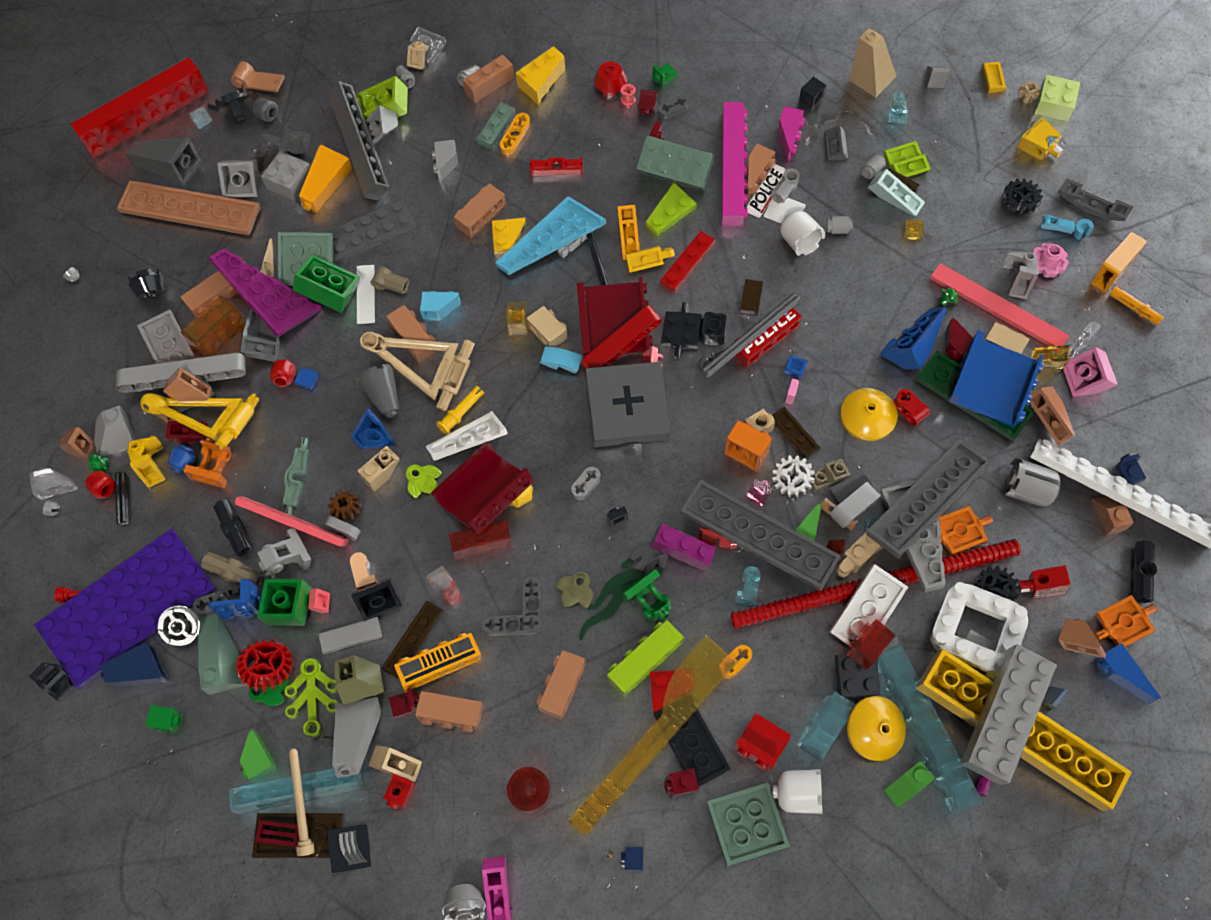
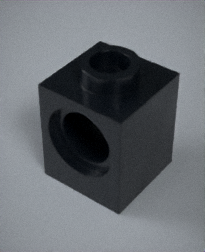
M813 76L801 88L799 100L813 108L825 96L827 85Z

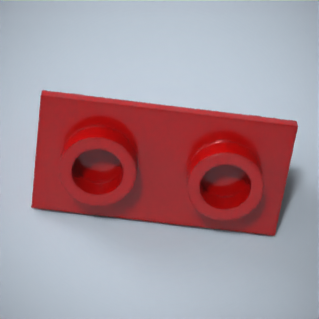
M706 527L699 528V530L703 531V534L699 533L698 540L715 546L716 539H720L719 547L737 548L736 544Z

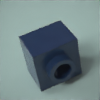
M625 847V852H621V866H625V872H643V847Z

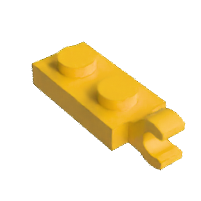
M660 246L625 254L630 273L664 264L663 259L675 256L672 247L661 250Z

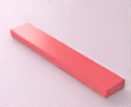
M236 497L235 505L337 546L348 545L350 539L247 497Z

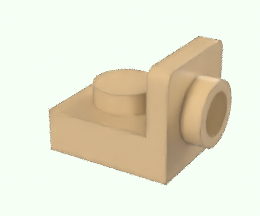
M415 41L409 45L407 66L424 69L425 52L429 50V46L424 45L421 41Z

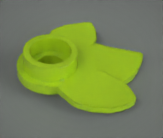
M420 465L409 466L406 470V478L409 481L407 486L409 494L414 498H418L421 492L431 494L437 487L435 479L440 477L442 472L433 465L423 467ZM417 471L419 475L415 477L412 475V472Z

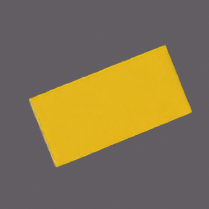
M1000 62L983 63L982 69L988 93L1005 92L1006 84Z

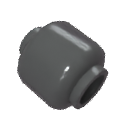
M259 98L253 105V113L257 118L265 122H272L278 115V106L274 101L267 98Z

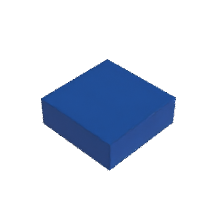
M790 355L784 373L802 379L808 360Z
M302 367L294 383L297 386L312 391L320 374L319 372Z

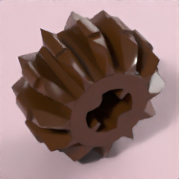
M343 489L341 494L335 491L336 497H330L331 503L328 504V508L332 517L339 520L343 519L347 523L348 518L355 519L354 514L360 515L359 508L362 507V504L359 502V496L354 495L352 490L347 493Z

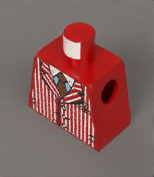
M1066 565L1032 571L1028 580L1018 581V586L1021 588L1020 593L1031 591L1033 598L1064 596L1071 585Z

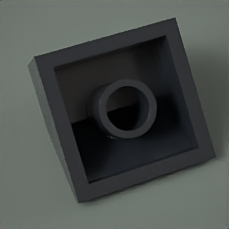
M391 577L361 588L351 594L364 621L402 606Z

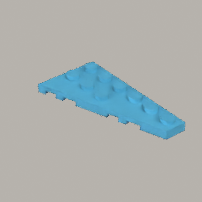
M567 196L499 258L495 264L497 268L510 275L607 224L606 219Z

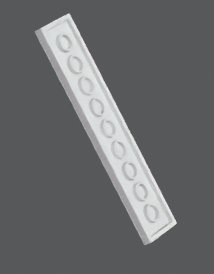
M1038 438L1030 458L1211 549V523L1203 521L1196 514L1185 512L1176 504L1171 505L1165 502L1158 495L1147 493L1145 489L1138 485L1128 484L1124 478L1120 476L1115 477L1109 474L1106 469L1091 465L1084 458L1073 456L1066 449L1055 447L1048 440Z

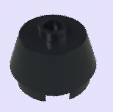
M151 269L137 271V276L128 277V286L138 299L152 300L164 293L165 276L162 275L160 269L156 270L157 272H152Z

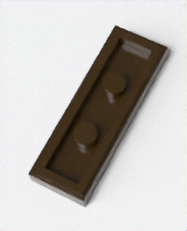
M785 406L772 414L776 428L803 459L806 458L807 460L820 451L821 447Z

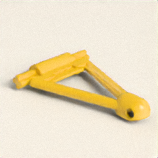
M147 393L142 396L140 404L145 412L163 414L215 440V444L220 449H224L231 440L239 436L253 416L254 408L260 399L256 397V394H251L244 403L243 398H209L207 401L179 402L174 398H165L162 395ZM146 404L149 409H146L143 405ZM169 406L227 407L212 428H209L171 409Z

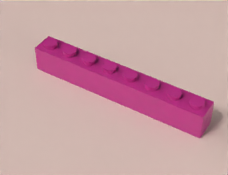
M744 102L723 103L722 225L743 226L744 219H747L748 209L744 208V204H747V194H744V190H747V179H744V176H747V165H744V161H747V151H744V147H747V137H744V134H747V123H744V120H747V109H744Z

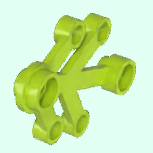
M308 658L300 666L301 674L291 685L285 688L284 693L288 698L293 699L297 697L298 688L306 680L307 687L294 703L285 709V714L290 719H295L299 715V709L307 701L308 721L304 724L303 731L308 737L315 738L322 731L321 724L317 722L316 698L326 705L327 710L331 713H335V709H330V705L332 703H339L337 700L329 698L316 687V679L325 684L326 689L330 693H335L338 690L336 685L334 689H329V685L335 683V680L330 679L321 672L319 661L314 658ZM310 666H314L312 672H308ZM290 689L295 690L292 695L288 694ZM291 709H295L293 715H289ZM313 726H316V727H317L316 732L311 733V732H310V729H311Z

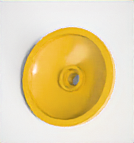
M862 388L853 391L844 399L840 409V417L845 429L853 436L862 440L874 441L882 439L892 432L897 423V408L892 399L885 393L872 388Z
M871 696L860 700L852 708L847 720V734L852 747L859 755L872 761H884L895 756L902 748L906 737V723L902 712L891 700L880 696ZM883 725L885 726V732L882 731Z

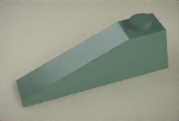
M216 613L198 617L200 623L198 632V668L201 690L211 695L246 686V684L241 683L240 678L237 676L236 663L240 653L222 618Z

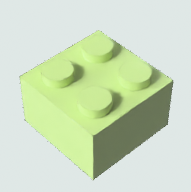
M1046 74L1039 92L1040 96L1037 100L1034 114L1068 122L1075 109L1080 82Z

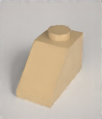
M376 745L368 766L415 782L422 761L390 747Z

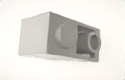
M455 140L434 142L435 149H432V156L436 163H433L434 174H438L439 180H443L458 165Z

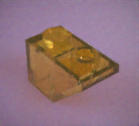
M526 301L508 302L507 326L509 336L528 335Z

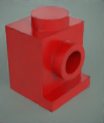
M393 774L383 799L387 801L386 806L395 810H398L399 807L405 809L416 784ZM396 789L401 791L398 796H394Z

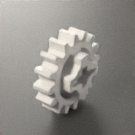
M789 455L787 461L784 458L781 459V465L776 463L778 470H773V475L776 477L772 479L774 483H777L775 488H781L780 492L782 495L788 492V497L795 494L798 498L800 492L804 495L806 494V488L812 489L810 483H814L815 479L811 476H814L815 472L810 470L812 468L811 463L806 465V458L800 461L798 455L795 459H792L791 455ZM800 467L806 471V474L800 471ZM796 470L797 476H795L791 482V477L793 476V474H795ZM781 479H783L784 481H786L788 485L785 486V485L782 483Z

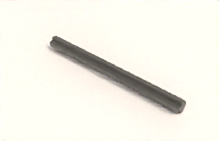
M793 293L703 367V375L708 378L799 303V296Z

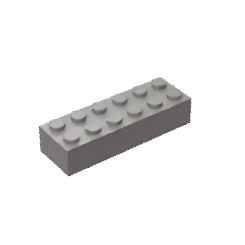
M1018 644L1007 649L961 760V765L999 785L1011 782L1057 664Z

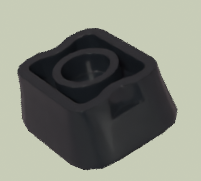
M706 312L701 322L699 341L704 344L717 346L725 344L728 329L727 316L723 313Z

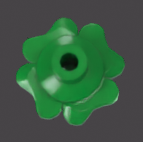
M950 287L946 290L941 289L943 298L940 303L946 306L948 303L953 302L958 303V293L954 289H950Z
M92 454L88 458L90 471H107L106 464L109 463V459L106 456L101 458L100 455Z

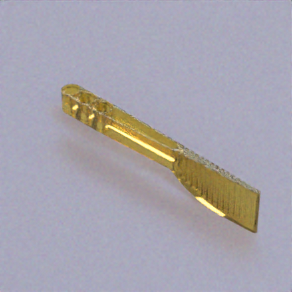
M707 635L688 654L673 674L665 693L662 716L569 819L568 822L584 837L737 664L731 656Z

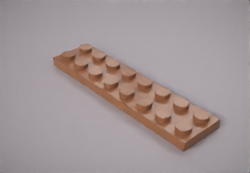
M129 180L117 207L121 213L249 236L261 208L260 204L256 202Z

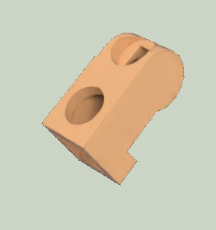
M360 552L353 554L350 558V566L357 590L377 583L376 577L374 575L370 576V562L366 555Z

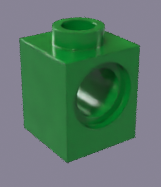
M151 705L145 726L156 731L176 733L177 728L182 723V713L174 708Z

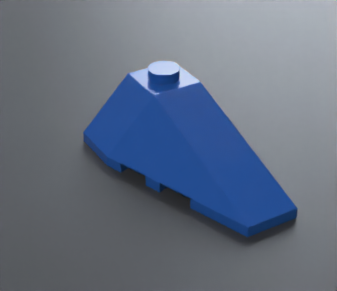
M946 307L929 309L915 320L916 325L909 329H904L902 331L903 335L897 340L893 338L881 351V355L903 369L916 370L921 368L930 355L947 311Z

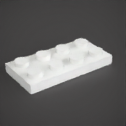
M872 564L829 633L850 646V639H858L859 651L867 653L905 594L908 586L877 565Z

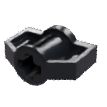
M42 662L29 675L42 690L56 701H59L72 687L68 674L58 664ZM49 666H54L42 680L38 678ZM66 677L67 682L55 693L53 689Z

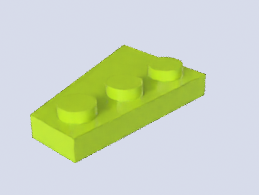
M673 183L647 219L646 226L658 237L695 210L697 203L677 184Z

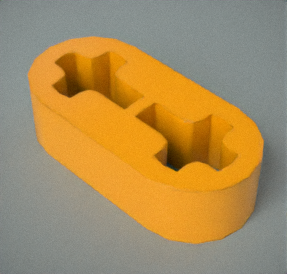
M739 645L721 661L719 673L723 678H733L751 661L752 650L750 647ZM739 651H741L742 653L746 651L747 659L742 657L739 661H737L736 659L739 657L740 654ZM732 663L735 664L732 667V673L730 671L724 672V665L730 666Z

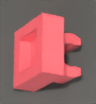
M653 346L642 353V363L658 362L663 358V355L658 354V348Z
M317 588L310 589L308 609L322 614L328 613L330 593Z

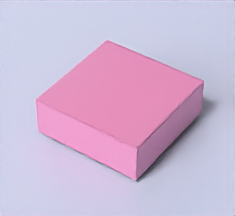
M792 379L785 403L793 404L799 380Z

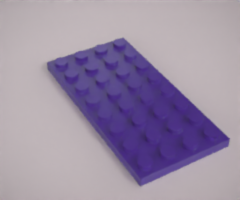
M171 528L35 623L34 626L75 687L79 689L103 672L100 665L137 647L159 632L158 621L166 609L172 606L192 608L196 599L209 595L217 589L176 532Z

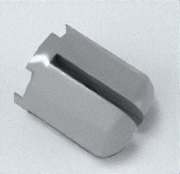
M1015 458L1010 463L1013 467L1009 475H1005L1003 479L1002 490L1006 491L1004 495L1039 507H1046L1053 503L1060 490L1061 481L1059 474L1055 470Z

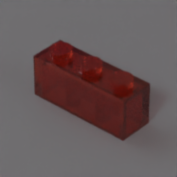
M507 520L489 524L478 535L471 529L449 534L455 560L513 546Z

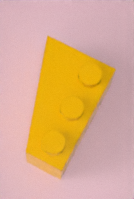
M553 46L516 72L517 86L538 106L543 96L549 92L552 84H555L565 71L564 55Z

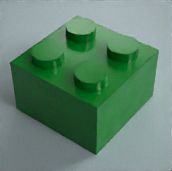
M265 579L257 618L267 625L305 626L310 589L312 587L302 579Z

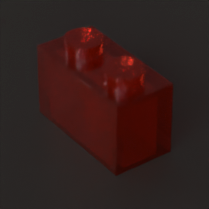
M877 619L871 624L867 622L860 630L862 635L859 638L855 636L848 645L851 649L847 652V655L865 670L875 663L896 636Z

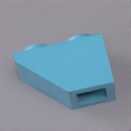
M452 291L422 292L420 312L423 320H442L460 306L459 293Z

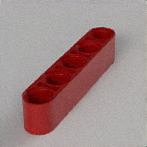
M650 305L644 307L581 360V365L585 370L587 368L611 366L661 324L662 319Z

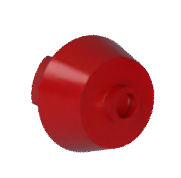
M613 61L601 64L594 77L596 88L602 91L605 96H616V93L621 91L622 86L627 83V76L622 67Z

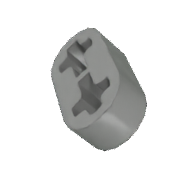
M588 467L571 487L574 499H586L599 484L601 477L600 471L597 468ZM588 474H590V475L595 474V479H594V478H591V479L588 481V479H589ZM584 486V493L580 492L579 494H577L576 489H581Z
M328 516L324 523L327 529L353 541H356L361 533L358 528L332 516Z

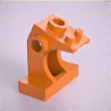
M206 438V441H200L203 445L201 454L204 455L201 463L196 467L186 464L183 472L189 479L225 488L227 481L221 473L226 462L230 460V447L227 446L224 449H220L215 444V440L211 442L210 438ZM212 459H216L215 467L213 469L208 468Z

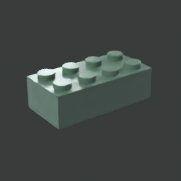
M647 135L636 169L639 174L704 192L715 158L712 153Z

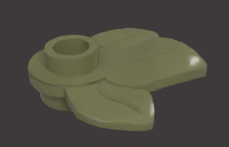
M577 572L573 576H564L558 581L556 588L563 591L561 597L563 607H570L577 602L585 609L590 606L593 592L590 589L591 579L587 573ZM579 578L584 580L582 585L577 584Z

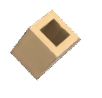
M386 446L357 471L361 479L375 492L389 480L400 459Z

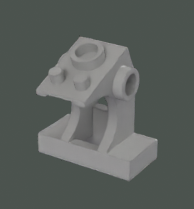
M1034 252L1008 253L1003 267L1017 271L1008 296L1027 300L1039 273L1037 269L1038 259Z
M295 528L287 530L284 541L273 545L267 544L257 553L260 558L257 561L262 571L267 570L265 572L266 576L271 575L272 578H275L276 573L281 572L284 569L283 566L288 563H297L301 571L309 569L311 557ZM288 550L289 554L279 557L277 552Z

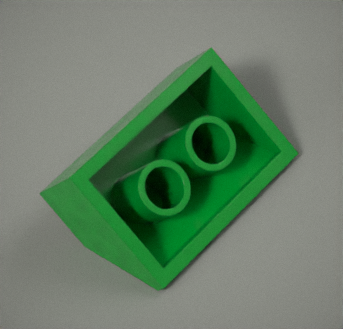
M311 254L294 275L293 291L342 313L350 303L360 276Z

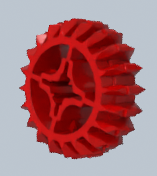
M264 638L260 643L255 640L254 645L248 644L247 649L241 650V655H238L236 663L237 676L240 678L241 683L246 684L249 689L254 687L256 692L260 688H263V691L266 692L268 687L274 690L276 684L282 686L283 680L288 681L293 667L292 654L288 651L287 646H282L281 641L275 643L273 638L270 642H267ZM253 660H255V662L252 664V667L248 669L250 663ZM281 661L280 666L275 670L274 668L277 666V663Z

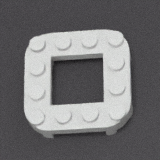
M958 582L946 594L930 635V641L937 652L944 649L967 665L986 672V677L994 678L998 674L1007 649L1016 644L1021 646L1028 626V611L1025 607L1020 606L1014 601L976 586ZM965 606L1004 621L995 651L954 635Z

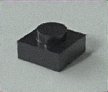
M625 506L621 508L615 507L607 514V522L610 528L628 520V512Z

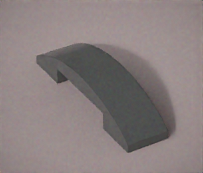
M1066 178L1058 191L1063 198L1077 208L1108 220L1125 221L1133 209V206L1116 200L1115 203H1112L1082 190V184Z

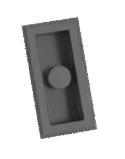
M837 126L824 131L827 159H848L846 136L843 128Z

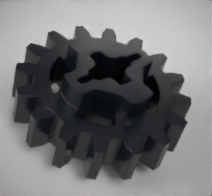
M1017 178L1015 182L1010 181L1006 185L1002 194L1004 198L1003 203H1008L1006 208L1012 207V212L1018 210L1019 214H1022L1023 211L1029 214L1030 210L1034 212L1041 204L1043 195L1040 194L1042 190L1037 189L1038 184L1032 185V180L1026 182L1025 178L1022 181Z
M999 565L994 570L991 566H988L986 571L982 570L979 573L980 576L978 575L975 579L978 583L974 585L1014 602L1019 597V594L1016 592L1021 589L1015 585L1019 580L1012 578L1014 573H1006V567L1000 570ZM987 578L988 585L984 586L985 580ZM1010 588V593H1009V596L1007 597L1006 595H1007L1008 593H1007L1006 590Z

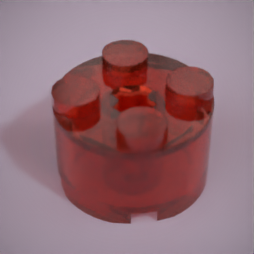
M534 767L520 768L512 774L506 788L508 799L520 813L536 814L549 804L551 786L546 775ZM528 786L534 789L531 795L524 793L527 791Z

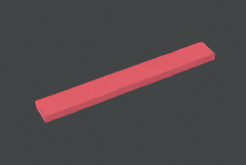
M941 263L930 277V280L946 289L948 287L954 289L962 298L1060 352L1070 336Z

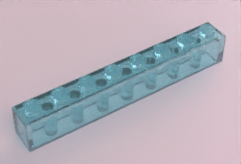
M902 645L879 654L877 657L878 672L880 674L883 673L886 679L885 685L887 690L893 693L896 699L895 704L905 717L907 729L912 731L915 736V745L919 751L923 752L926 758L924 759L925 765L929 771L933 772L936 778L934 779L938 790L943 792L948 810L950 812L953 811L954 815H957L983 803L968 772L960 764L961 759L929 697L916 689L920 680Z

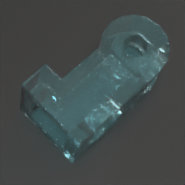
M749 566L744 570L742 576L743 591L737 590L734 604L755 607L761 577L758 568Z

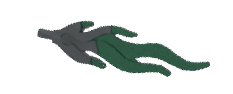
M651 542L638 547L620 566L624 569L642 558L641 561L634 567L612 577L603 587L596 602L588 607L589 612L598 609L607 596L613 593L608 605L584 623L580 631L579 640H583L586 632L592 626L606 621L615 615L624 600L620 593L651 569H655L657 565L658 573L661 576L666 568L668 555L651 548ZM633 596L629 599L628 603L631 605L636 601V598Z

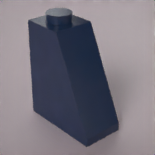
M144 642L100 665L103 671L101 673L103 681L115 688L168 682L157 653L148 642Z

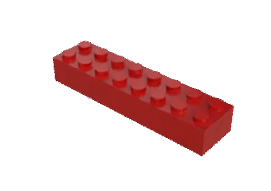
M188 57L70 125L94 159L210 91L200 70Z

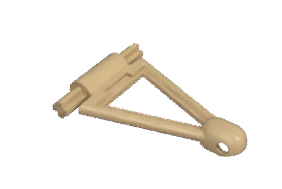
M366 332L360 338V344L364 349L378 354L433 400H436L439 391L442 390L443 392L436 408L442 411H447L453 395H457L471 361L468 359L475 345L470 340H464L459 355H455L459 343L384 338L382 335L374 332ZM387 347L445 351V354L432 384L429 385L386 349Z

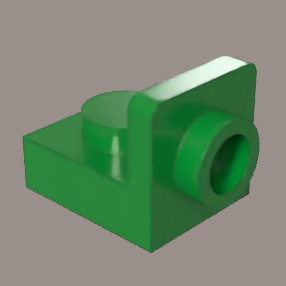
M669 63L660 68L654 65L652 67V78L656 83L664 87L678 78V72Z

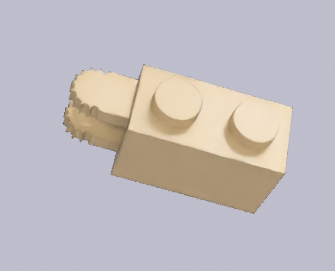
M865 532L844 553L841 559L842 563H840L837 569V575L843 578L852 571L857 574L882 549V546L868 537Z

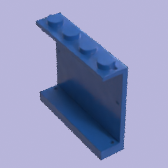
M978 330L973 337L948 402L1015 427L1018 422L1022 423L1026 412L1023 410L1031 401L1032 395L1029 394L1031 389L1034 390L1037 385L1038 379H1036V375L1041 372L1044 366L1042 362L1044 355L1041 354L1037 360L983 340L985 332Z

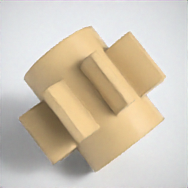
M1026 82L1025 86H1020L1018 97L1024 103L1031 104L1033 99L1038 100L1041 88H1038V85L1034 82Z

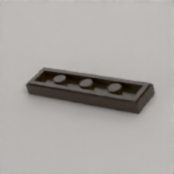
M426 600L381 669L399 680L394 665L402 658H412L417 654L444 611Z

